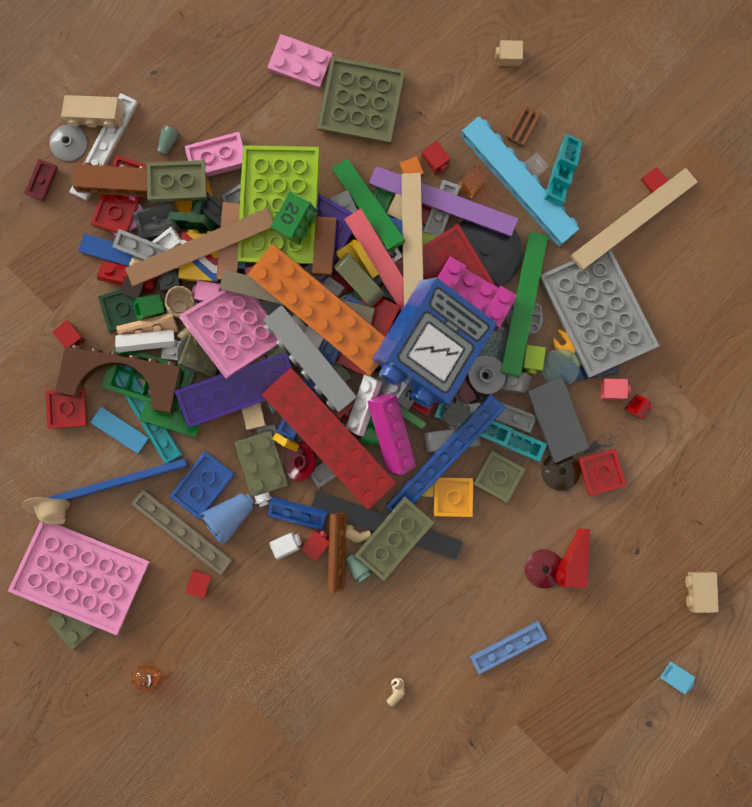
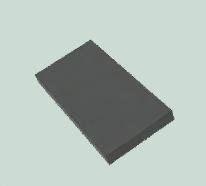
M563 377L556 378L526 391L553 463L589 449Z

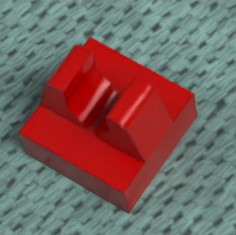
M636 394L625 407V410L629 414L644 420L645 416L643 414L646 411L651 412L652 403L649 399Z

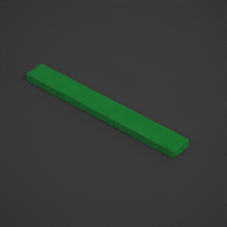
M529 232L516 293L517 297L515 298L500 371L501 374L518 378L521 375L548 239L547 235Z

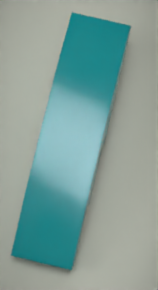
M567 133L558 151L544 198L560 207L565 203L567 189L570 187L573 173L578 167L583 142Z

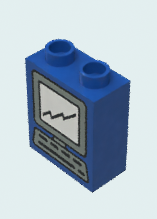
M437 277L420 280L372 360L382 366L379 375L384 380L398 387L403 381L414 390L410 397L420 405L431 408L433 403L450 404L497 323Z

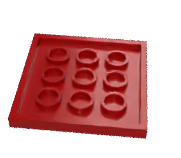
M459 224L423 245V280L438 277L446 261L451 256L466 265L465 269L495 286ZM402 258L401 260L397 261L395 264H396L397 268L399 269L400 273H401L402 276H403V258Z

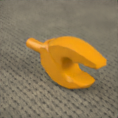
M559 329L558 333L566 344L560 345L554 339L555 350L566 359L571 357L575 364L580 367L582 364L575 356L576 351L567 333Z

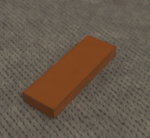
M317 217L312 267L313 275L332 276L337 227L336 217Z

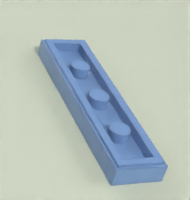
M536 621L471 655L470 658L480 675L548 638L540 622Z

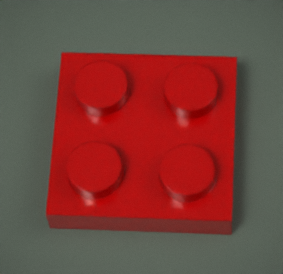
M86 388L82 389L80 398L63 396L56 393L55 390L45 391L47 429L88 426Z
M616 448L577 459L588 496L627 486Z

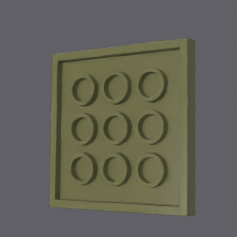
M332 57L317 130L391 144L405 70Z

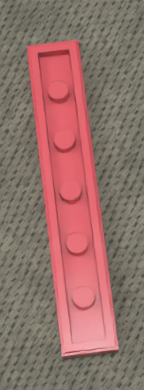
M359 209L346 217L345 221L357 241L361 243L383 283L402 311L404 308V277L362 209Z

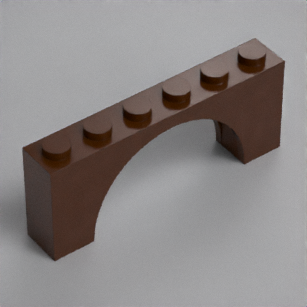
M72 345V348L65 347L55 390L56 393L63 396L80 398L83 387L94 374L108 367L126 366L139 371L146 379L151 391V409L155 412L174 415L177 401L175 390L179 389L183 372L177 363L167 362L162 364L159 363V360L152 358L144 361L135 355H129L127 358L122 357V354L117 352L104 354L102 350L95 348L87 351L84 350V347Z

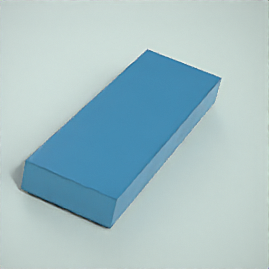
M100 407L90 422L137 454H140L150 439L103 407Z

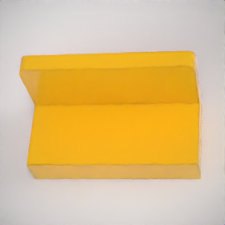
M353 240L336 251L339 259L346 253H349L371 278L379 274L359 241Z

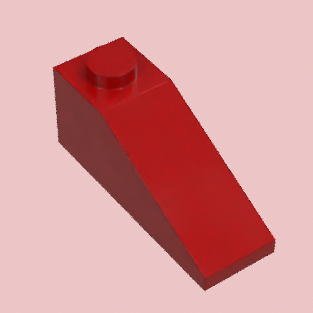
M578 528L559 564L556 573L558 586L587 588L590 529Z

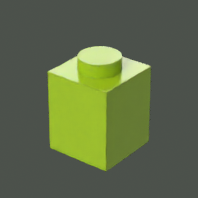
M526 345L522 370H525L526 374L536 375L537 372L543 370L546 347Z

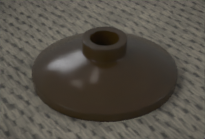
M549 456L543 463L542 477L550 488L559 491L568 490L577 483L580 477V467L573 456L553 463L551 456ZM560 468L565 469L564 475L559 473Z

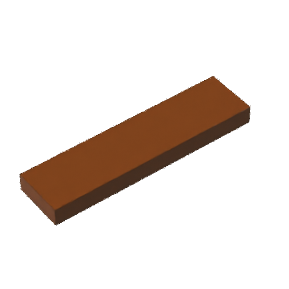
M343 512L330 514L327 592L331 593L344 590L347 513Z

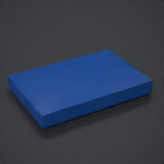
M204 451L169 497L200 520L199 515L210 508L235 476V473L207 451Z

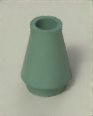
M165 125L164 129H161L157 151L168 155V152L179 138V131Z
M352 554L345 561L355 581L362 583L372 573L366 565L354 556L355 554Z

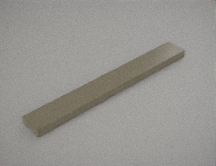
M224 270L220 289L283 305L250 276ZM342 300L371 324L375 308Z

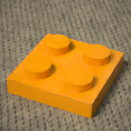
M439 477L434 483V516L473 517V478Z

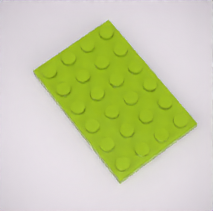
M243 146L239 220L266 208L269 209L274 220L289 191L309 201L317 209L320 148ZM317 218L313 224L310 223L307 228L308 234L304 241H300L299 244L282 236L273 228L239 242L237 261L257 263L271 244H274L298 264H313Z

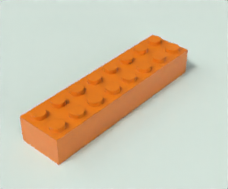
M271 244L247 275L370 376L379 365L372 358L386 336L279 247Z

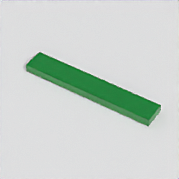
M348 158L332 167L333 173L345 190H348L358 209H362L388 252L406 243L401 233Z

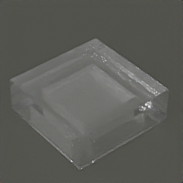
M537 152L524 162L528 167L529 173L536 177L549 167Z

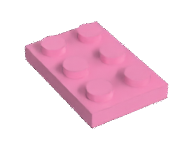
M280 34L267 68L268 71L320 89L333 53Z
M239 132L185 146L188 161L205 160L206 177L242 168L243 143Z

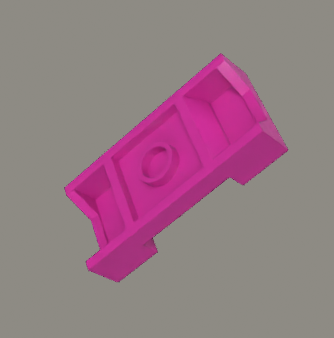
M450 256L437 278L497 323L494 331H497L517 295L501 285L498 288L465 269L466 265Z

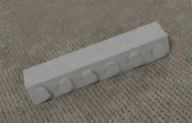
M282 305L264 319L266 323L264 328L270 335L274 333L278 337L277 344L282 350L287 348L291 353L288 357L295 365L300 364L303 368L301 373L307 380L312 379L316 384L314 389L320 396L324 394L327 397L326 403L332 411L336 409L339 412L356 398V395Z

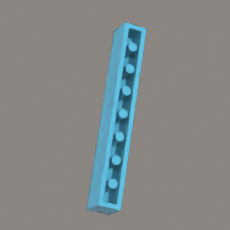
M478 116L462 130L460 137L558 247L562 246L579 230L578 223L574 218L569 217L565 213L566 210L563 206H557L544 199L547 189L540 185V180L535 175L532 176L529 173L526 164L515 157L516 154L510 147L507 148L504 145L501 136L497 133L495 134L490 129V124Z

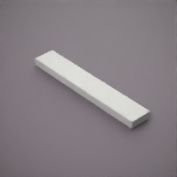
M120 93L118 98L125 105L122 127L107 128L103 126L85 162L98 166L108 163L138 105L136 100ZM73 185L69 191L71 194L87 202L91 196V193H77Z

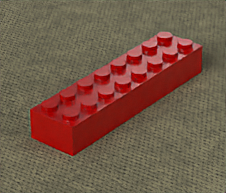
M289 368L262 393L263 397L367 510L397 484L292 368Z

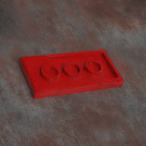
M117 155L112 165L113 167H119L120 165H127L131 168L147 167L146 164ZM101 194L90 224L114 233H118L119 229L129 233L134 219L133 213L136 212L142 197L134 196L136 198L134 201L129 199V196Z
M362 298L361 302L365 304L364 306L370 307ZM381 298L372 307L375 308L371 325L386 336L393 326L401 307ZM339 353L335 362L360 374H367L343 353Z

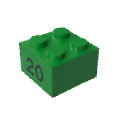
M289 191L270 227L282 236L299 244L300 241H304L308 234L307 228L310 223L313 224L316 220L317 209L309 201Z

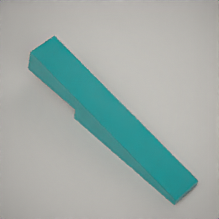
M451 402L450 404L439 403L434 417L460 427L473 412ZM493 421L479 436L536 462L541 461L547 446L544 442L515 431L496 421Z

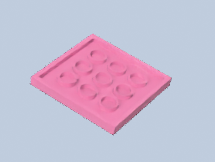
M221 290L180 314L179 317L226 379L279 346L276 342L278 337L274 333L270 335L264 328L266 324L264 319L269 315L260 305V301L257 298Z

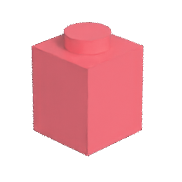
M628 379L601 380V400L628 399L631 392Z

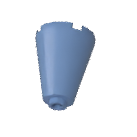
M241 493L202 512L199 517L202 522L205 521L207 523L206 527L213 536L224 545L253 510L252 504L254 501L248 494L244 495Z

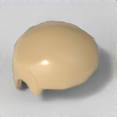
M174 286L168 290L165 297L167 311L172 316L180 317V314L194 307L192 292L184 286Z

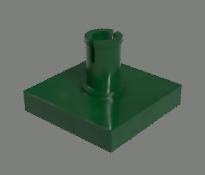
M192 200L190 213L169 211L168 219L183 231L197 230L200 233H207V231H214L220 228L206 215H202L205 203L202 200Z

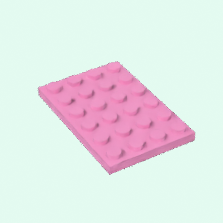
M40 522L8 592L118 635L150 562L60 525H45Z

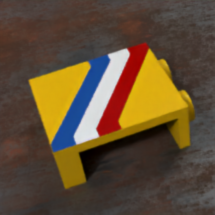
M188 230V233L182 232L181 244L204 234H199L197 230ZM219 251L179 267L178 278L182 281L197 282V280L220 283V280H217Z

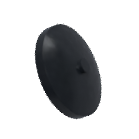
M462 221L459 226L495 286L500 287V285L506 284L515 275L522 261V244L516 230L514 229L512 236L508 237L468 221Z

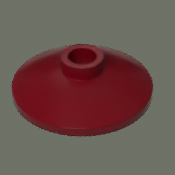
M297 443L299 444L297 452L288 449L284 459V467L287 475L292 480L304 481L313 473L316 459L314 451L309 445Z
M545 549L533 552L525 563V574L530 583L539 588H550L558 583L556 573L561 562L560 557L556 553ZM543 566H548L549 570L547 573L542 572Z

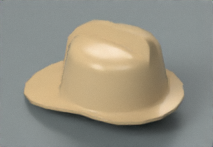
M44 497L29 498L22 503L24 511L36 514L40 522L45 525L64 524L65 511L70 506L67 500Z

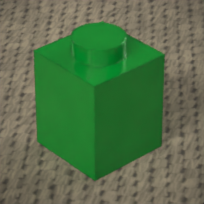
M159 294L139 297L133 302L138 321L162 315L165 310V303Z

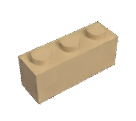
M64 95L61 117L68 125L74 127L79 125L93 128L97 126L107 128L122 127L125 105L118 97Z

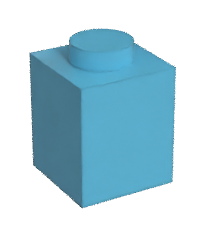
M672 662L668 664L660 677L684 694L687 691L689 692L694 686L695 677Z

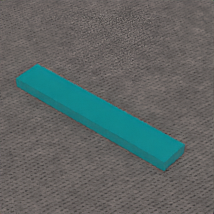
M120 366L121 368L127 369L129 371L132 370L130 367ZM118 371L115 378L118 386L126 388L130 374ZM134 376L130 390L142 394L143 387L137 377ZM124 395L137 418L140 419L145 401ZM140 421L165 464L171 463L183 456L167 429Z

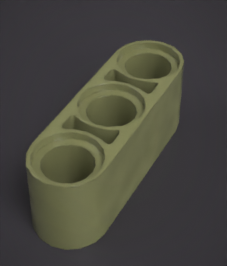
M346 253L334 265V268L370 307H373L386 295L349 253Z

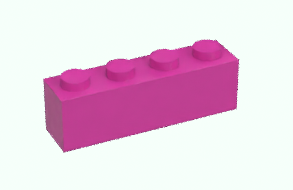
M380 394L367 401L387 471L403 475L415 468L416 463L397 395Z

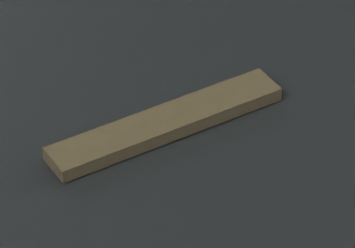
M142 489L131 503L132 506L220 576L233 562L232 558L145 489Z

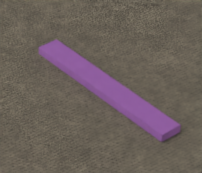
M376 166L369 185L402 196V175ZM421 183L422 205L508 237L512 236L518 218Z

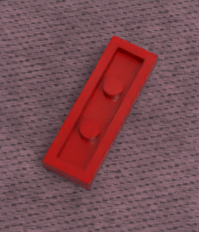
M103 261L97 273V280L122 286L127 275L125 268L128 266ZM158 277L146 281L143 291L153 293Z

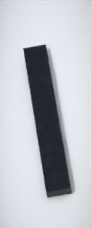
M320 491L316 492L311 506L328 511L327 515L340 512L347 513V522L373 531L388 516L372 509L367 510L366 507ZM428 530L415 546L457 560L463 541Z

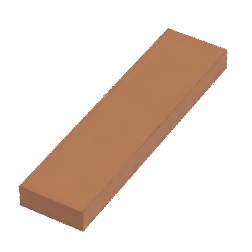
M223 202L221 227L239 220L240 203ZM238 243L219 251L217 280H222L224 270L237 273Z

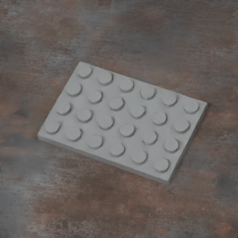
M609 250L583 271L574 261H571L540 275V280L588 378L659 347L612 250Z

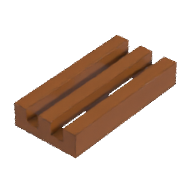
M526 105L521 110L507 137L508 140L521 147H524L541 115L540 112H535L534 109H529ZM524 113H528L516 138L512 137ZM531 116H534L535 118L531 123L525 137L522 141H520L519 138L522 135L528 121L530 120Z

